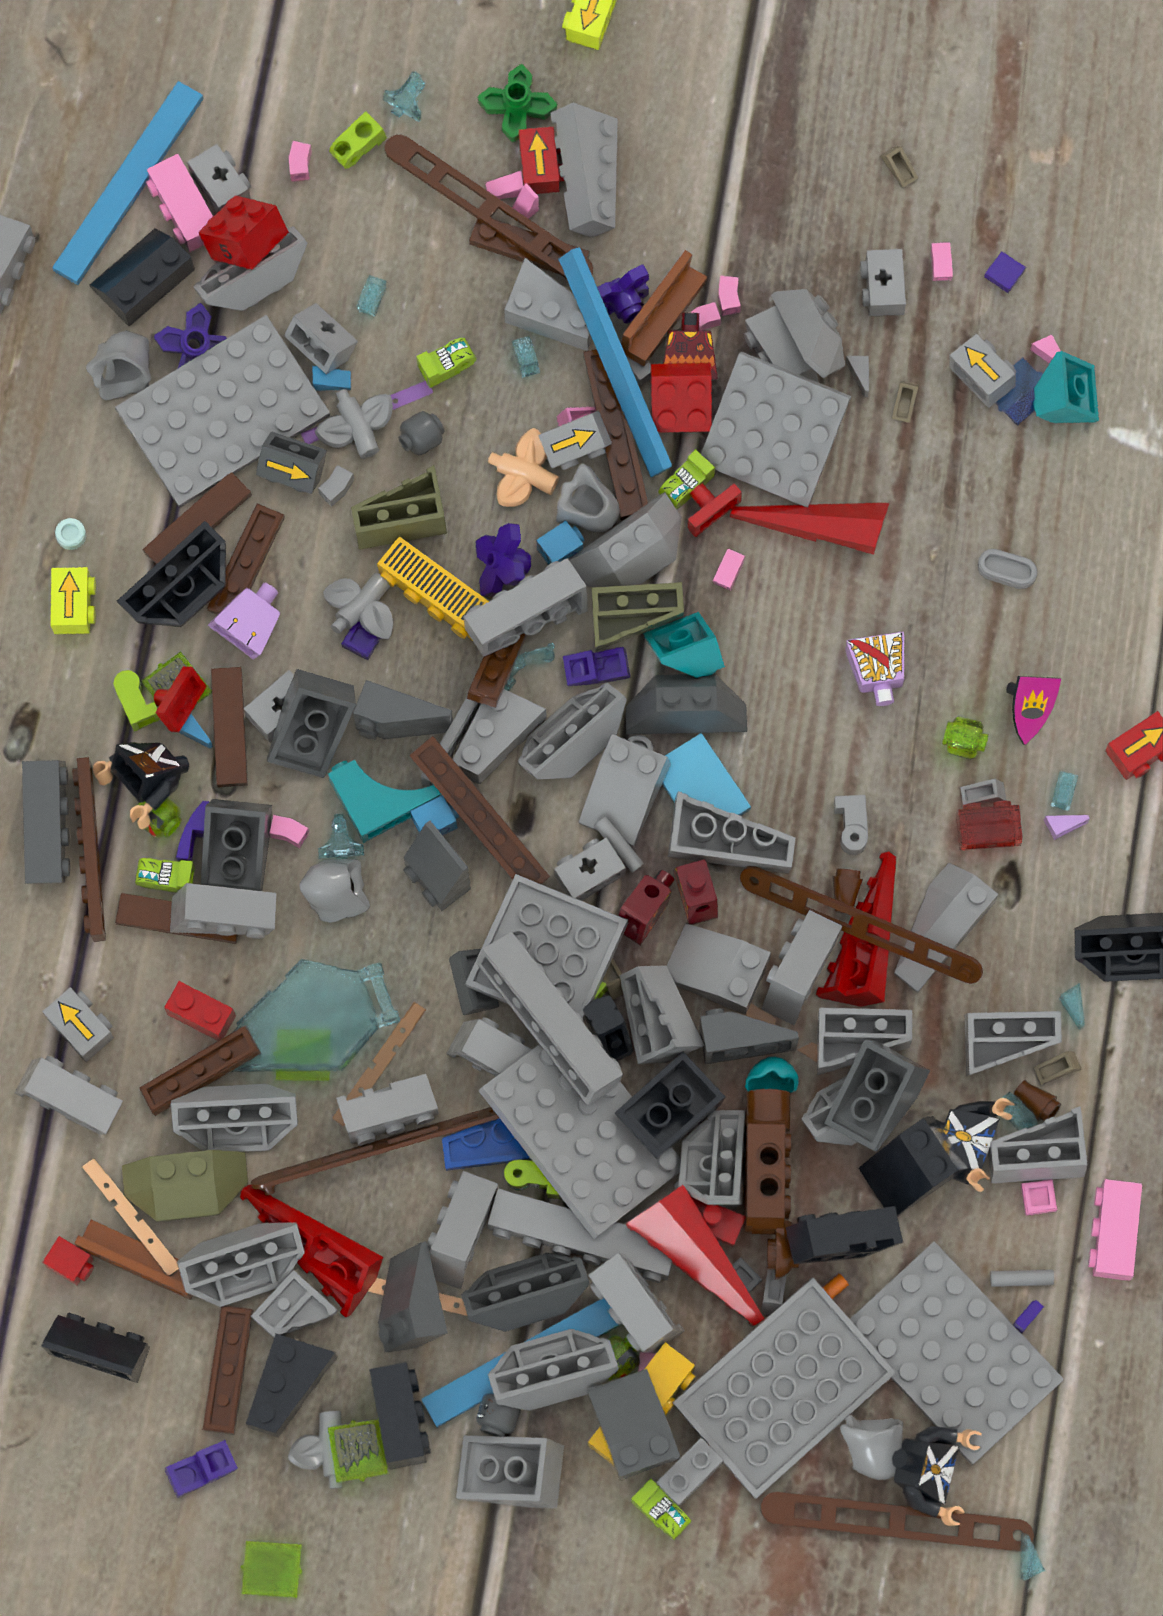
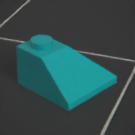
M1063 351L1056 352L1034 387L1035 400L1033 405L1036 416L1051 423H1088L1099 421L1095 366Z
M699 612L643 633L646 641L663 665L696 678L712 675L717 670L725 667L716 636Z

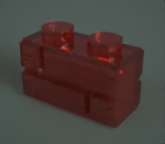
M997 801L993 803V807H981L980 803H968L963 805V809H958L956 821L960 850L1021 846L1023 836L1019 805H1011V801Z

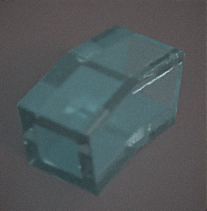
M368 276L356 306L358 311L376 317L386 292L385 280Z
M530 336L512 341V348L522 378L540 373Z
M1059 770L1051 802L1052 807L1069 811L1078 779L1077 774Z

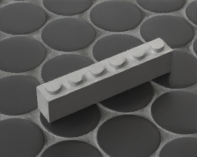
M511 931L484 947L476 963L587 1106L614 1090L623 1076L620 1065L614 1058H610L603 1049L600 1039L595 1034H591L584 1025L581 1015L566 1002L561 989L554 986L548 979L543 966L536 963L530 956L524 942L517 939Z
M501 1189L497 1191L488 1221V1229L493 1230V1236L510 1240L511 1236L523 1239L522 1244L540 1248L542 1244L552 1247L553 1253L570 1257L571 1253L583 1256L582 1261L600 1266L601 1262L608 1261L615 1254L623 1253L638 1272L643 1273L642 1277L656 1283H660L661 1279L668 1280L673 1264L672 1260L657 1248L651 1247L646 1239L637 1232L631 1231L626 1225L615 1222L593 1239L571 1209Z

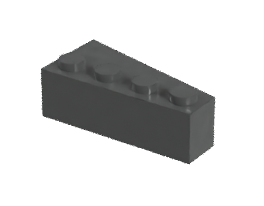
M22 761L25 884L65 883V876H70V859L65 858V846H69L70 842L69 828H66V815L69 814L68 797H66V785H68L66 761Z

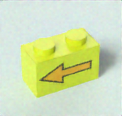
M572 0L574 7L572 12H566L562 28L566 29V40L599 50L617 0Z
M88 567L51 568L50 625L54 634H90V624H95L96 621L95 606H91V595H96V579L91 577Z

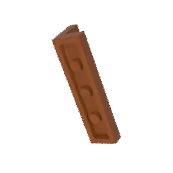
M686 250L622 335L621 345L625 355L643 367L707 281V276L690 267L693 254Z
M90 1220L83 1236L78 1235L74 1243L88 1254L189 1300L193 1297V1295L185 1292L179 1269L168 1276L143 1243Z

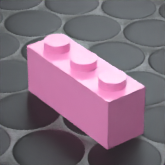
M176 154L147 169L149 180L146 181V185L153 197L158 196L162 204L159 205V208L165 220H172L176 228L172 229L179 245L185 243L189 252H192L204 245L198 232L213 215L180 156Z
M1105 1179L1101 1187H1096L1094 1206H1099L1098 1218H1093L1091 1236L1096 1237L1095 1249L1090 1248L1088 1267L1093 1268V1276L1127 1281L1132 1279L1134 1275L1142 1184Z

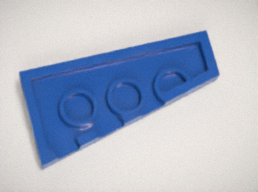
M500 1118L481 1125L472 1126L442 1138L446 1171L504 1164L513 1160H532Z

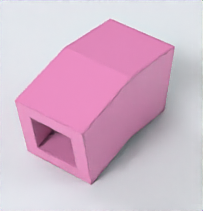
M293 141L289 154L291 182L310 180L308 168L312 154L310 144Z
M950 242L932 243L933 281L952 280Z
M720 276L718 302L722 316L740 313V302L737 294L738 277Z
M715 302L697 307L690 312L700 313L699 330H706L721 325V317Z
M727 549L713 579V583L731 591L743 566L745 556Z
M273 815L269 834L271 838L285 840L300 849L309 834V829L291 818Z

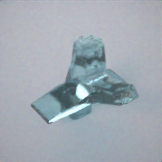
M413 71L401 88L395 91L385 90L383 100L394 107L391 110L392 114L400 118L405 113L420 122L422 112L417 106L416 97L425 87V82L421 79L419 73Z
M335 814L332 820L333 830L331 837L324 846L318 848L319 859L334 857L336 859H348V856L364 855V845L357 843L349 835L344 815Z

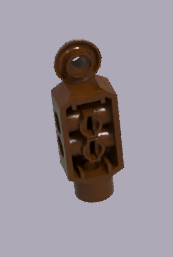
M758 1089L747 1092L745 1232H751L752 1234H775V1239H768L767 1269H774L776 1280L787 1275L792 1268H799V1264L793 1263L786 1227L793 1225V1223L785 1220L789 1219V1214L791 1213V1195H785V1188H789L791 1183V1164H785V1158H789L791 1152V1134L786 1133L790 1131V1092L777 1089ZM768 1156L773 1158L776 1163L766 1165L761 1161V1158ZM764 1187H769L776 1194L766 1196L760 1190Z

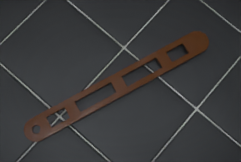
M393 135L387 139L385 154L390 160L566 278L561 264L542 251L549 243L565 254L573 248L409 137ZM416 154L435 165L428 174L410 163ZM448 174L485 199V202L479 208H476L440 182ZM500 209L537 234V236L531 243H528L491 217ZM584 257L593 275V265L589 259Z
M748 866L740 874V881L743 887L755 895L805 916L811 910L842 925L841 931L957 980L974 984L983 975L981 964L969 955L759 867ZM751 877L757 878L759 883H754ZM772 883L793 891L792 900L771 892ZM808 898L853 916L852 925L807 907ZM869 924L915 942L914 950L911 951L867 932ZM929 950H934L952 958L950 967L928 958Z
M491 1107L266 1173L254 1178L251 1181V1186L253 1189H261L265 1195H271L275 1193L274 1187L277 1184L499 1119V1117Z
M772 1492L765 1496L761 1503V1513L765 1520L779 1525L1008 1551L1026 1550L1034 1539L1032 1527L1021 1519L952 1512V1520L959 1521L961 1525L958 1526V1536L906 1531V1515L935 1518L907 1506L784 1492ZM795 1503L822 1505L820 1521L794 1518ZM837 1507L890 1513L889 1528L835 1523ZM974 1523L1000 1525L999 1541L973 1538ZM1015 1530H1020L1023 1533V1538L1020 1541H1016L1013 1538Z

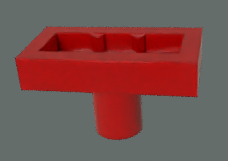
M734 483L715 498L704 484L698 485L690 493V496L701 509L688 519V530L694 537H697L728 513L733 506H737L741 502L742 491Z
M183 666L170 689H158L154 694V702L158 706L155 713L170 732H180L207 687L193 667Z
M691 1197L717 1241L734 1247L746 1216L720 1205H708Z

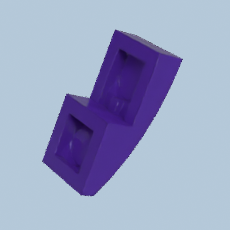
M624 647L596 653L589 650L563 656L568 686L599 684L631 678L627 652Z
M202 801L187 822L177 850L176 858L178 862L180 860H193L196 837H204L205 806L209 801Z
M223 1440L196 1452L193 1456L167 1466L164 1470L176 1497L179 1498L236 1471L238 1468L226 1441Z

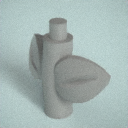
M347 389L338 391L336 393L339 400L337 408L341 415L331 416L321 422L315 430L316 436L323 443L334 448H342L354 441L361 459L378 453L379 447L373 430H378L389 422L393 410L391 395L379 394L372 396L360 407L356 398L349 396Z
M374 573L362 590L356 582L347 578L339 579L325 588L323 593L326 601L331 606L340 609L335 614L337 620L331 625L333 631L340 634L345 628L351 629L360 621L362 627L370 634L389 640L393 630V617L389 607L379 602V600L390 588V585L380 574Z
M341 1411L319 1413V1436L304 1435L292 1445L288 1454V1460L303 1469H316L322 1465L324 1477H329L330 1489L342 1488L341 1476L346 1475L345 1466L342 1468L339 1466L334 1435L335 1430L341 1429ZM341 1439V1444H342V1447H341V1448L345 1449V1448L343 1447V1440ZM369 1449V1459L364 1455L363 1459L359 1461V1465L371 1460L375 1454Z

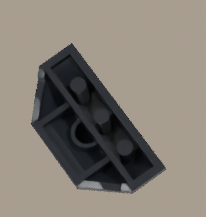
M204 521L117 600V603L137 623L182 627L226 587V541Z
M1163 913L1099 916L1074 928L1075 959L1104 982L1163 979Z

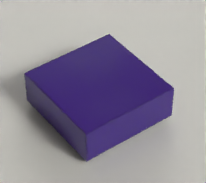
M1001 252L986 271L984 277L1009 293L1025 272L1026 267L1004 252Z
M359 621L348 631L341 645L356 655L369 660L381 638L367 632Z
M1033 1300L1013 1325L1022 1334L1042 1311L1044 1306L1037 1300Z

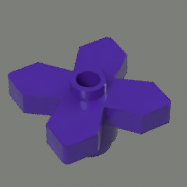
M643 264L628 271L622 278H617L597 287L608 314L615 313L617 318L622 319L624 324L631 323L644 305L641 299L649 295V288L646 284L649 280V273Z
M199 303L186 313L185 331L166 326L154 335V340L163 352L182 353L178 366L180 368L224 341L227 337L209 335L207 333L211 315L203 304ZM189 341H198L199 348H191L188 345Z
M507 523L499 528L497 537L484 535L476 540L477 558L486 564L479 579L481 596L492 598L502 591L504 584L516 586L529 572L531 556L522 548H518L521 542L519 524Z

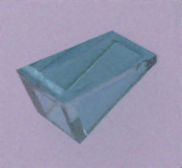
M1079 983L1062 993L1059 1000L1078 1029L1082 1030L1085 1026Z
M1010 1091L1002 1097L1015 1104L1014 1106H1006L1004 1112L1012 1115L1009 1121L1018 1131L1026 1127L1029 1129L1038 1125L1034 1114Z
M1023 1533L1021 1534L1020 1579L1025 1581L1045 1571L1029 1535Z

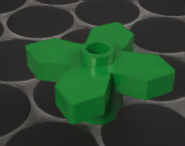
M523 64L518 65L508 73V84L504 89L489 87L477 97L478 104L487 114H505L502 132L511 142H516L519 139L520 129H526L527 116L545 120L551 116V112L557 110V103L547 92H531L533 75Z

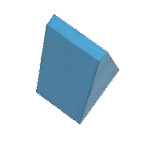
M312 366L313 387L316 391L351 390V371L334 369L325 374L318 366Z
M190 714L179 733L209 749L212 748L211 740L192 714Z

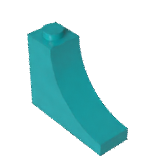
M355 760L349 763L348 761H342L331 768L332 772L328 773L329 781L363 843L411 819V810L442 795L434 785L417 790H398L384 786L364 773Z

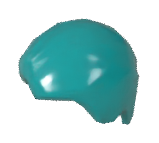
M768 1056L756 1063L745 1080L747 1092L758 1089H777L788 1091L791 1094L797 1091L799 1085V1077L794 1067L785 1059L776 1056Z

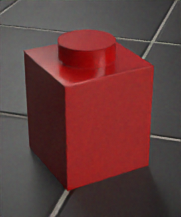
M58 1236L42 1261L48 1269L78 1286L81 1280L85 1282L94 1269V1265H92L94 1259L90 1254Z

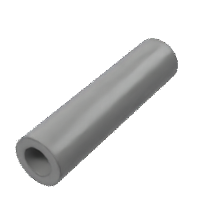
M606 816L594 825L604 838L607 837L617 855L632 873L644 864Z
M990 1271L991 1287L1054 1285V1271Z

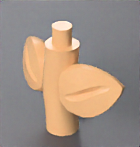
M535 428L528 430L519 439L515 448L516 456L504 453L501 456L494 452L489 456L488 463L496 466V471L505 475L497 487V500L502 506L515 507L526 502L530 497L532 485L549 495L553 494L557 486L559 476L541 467L546 461L547 455L538 436L541 433Z

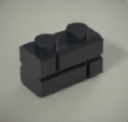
M606 995L592 1000L583 1009L591 1034H595L600 1039L603 1049L610 1058L619 1061L631 1055L634 1050L625 1020L620 1011L617 1010V1006L611 996Z

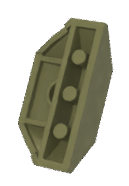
M205 1150L151 1156L122 1165L124 1196L157 1222L220 1215L240 1193L242 1188L248 1184L246 1153L240 1151Z

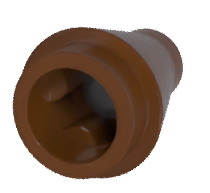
M836 869V876H833L835 900L854 907L863 879H860L861 871Z
M1026 1080L1022 1081L1014 1092V1095L1020 1099L1037 1121H1045L1054 1117L1061 1107V1103L1057 1101V1096L1028 1083Z

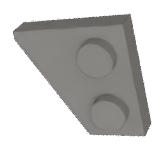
M293 1270L251 1315V1318L274 1338L275 1334L286 1335L334 1316L338 1310Z

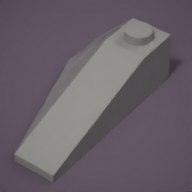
M948 863L929 885L911 932L955 950L995 904L998 893L976 875ZM907 939L904 948L913 951L915 942ZM931 949L928 954V958L942 964L948 958V956ZM901 956L894 974L918 993L934 975L936 970Z

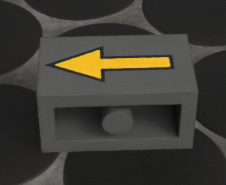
M271 431L262 445L256 475L270 482L287 485L299 492L312 494L321 479L327 450Z

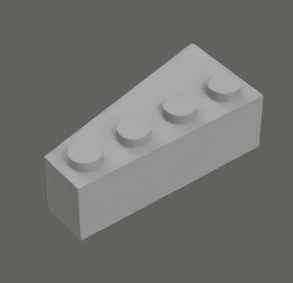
M576 103L568 104L551 112L552 123H556L558 136L554 138L556 149L561 150L563 165L559 166L561 177L564 178L567 186L564 198L569 229L593 238L615 228L618 119Z
M568 558L561 562H552L538 575L528 576L521 580L518 586L513 589L497 593L488 603L472 607L463 616L465 630L484 657L516 643L523 633L530 636L539 633L542 627L550 621H553L555 625L566 621L568 613L576 611L580 615L587 612L586 584Z
M677 792L668 857L692 861L705 859L707 863L743 868L756 866L766 871L787 874L790 872L793 863L795 837L760 823H754L735 813L726 812L714 807L710 803L691 798L682 792Z

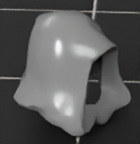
M126 330L113 334L106 342L98 345L97 354L87 364L86 369L92 376L95 387L99 388V395L102 399L121 398L130 393H139L149 386V381L151 380L149 371V340L145 336ZM107 364L106 377L104 379L102 373Z
M581 464L573 480L562 485L561 496L557 502L556 522L561 524L567 521L568 524L579 526L588 531L605 532L618 520L620 513L619 502L612 492L600 481L593 469L585 464Z
M357 859L323 860L310 867L300 882V891L310 903L311 909L315 910L321 921L330 923L343 918L355 917L370 908L369 901L362 890L364 882L361 875V862ZM350 878L354 883V891L351 890Z
M851 1415L846 1416L847 1424L841 1425L840 1430L852 1456V1469L876 1480L894 1477L896 1467L892 1463V1456L902 1446L903 1422L900 1419L893 1418L856 1420Z

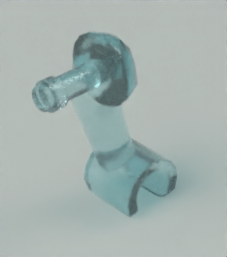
M548 643L547 647L520 654L504 689L509 691L515 685L516 680L513 676L523 667L551 663L555 659V653L553 652L555 648L554 643Z

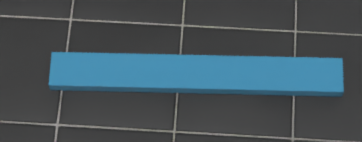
M179 81L176 83L52 267L55 273L79 285L145 187L146 181L149 180L147 169L164 159L204 99L201 93Z
M581 248L572 249L559 259L652 478L671 468V461Z
M603 1298L526 1341L569 1329L581 1331L599 1338L620 1325L609 1314L608 1310L611 1306ZM505 1353L421 1399L436 1428L480 1404L485 1394L493 1393L488 1374L495 1368Z

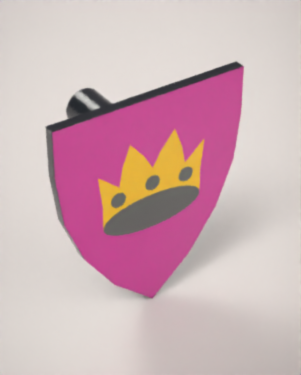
M1018 676L1016 683L1010 682L1007 685L1006 692L1013 695L1012 712L1015 730L1023 745H1026L1047 721L1059 692L1061 678Z

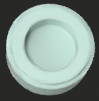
M67 518L57 525L55 536L61 547L74 550L85 542L86 531L79 520Z

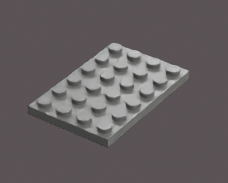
M267 315L115 407L117 413L179 508L214 487L229 473L235 474L258 460L262 445L271 431L294 438L330 416L329 410Z
M540 1044L478 1090L593 1239L680 1172L681 1159L672 1147L656 1159L614 1114L632 1097L621 1082H619L614 1090L587 1106Z
M935 1241L850 1318L852 1323L896 1372L891 1379L935 1426L957 1429L958 1433H962L966 1429H972L982 1434H973L969 1439L971 1445L980 1446L977 1450L966 1448L960 1442H956V1445L959 1446L958 1451L972 1466L1064 1380Z
M812 1277L672 1403L700 1437L724 1460L723 1463L745 1489L756 1499L896 1372Z

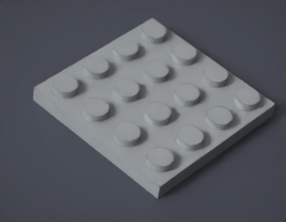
M740 352L701 455L715 467V470L808 507L852 396Z
M515 874L480 953L484 947L512 931L517 939L524 942L530 956L536 963L543 966L548 979L554 986L561 989L566 1002L581 1015L584 1021L583 1009L594 1000L628 925V920ZM477 957L465 983L466 987L507 1003L476 963Z

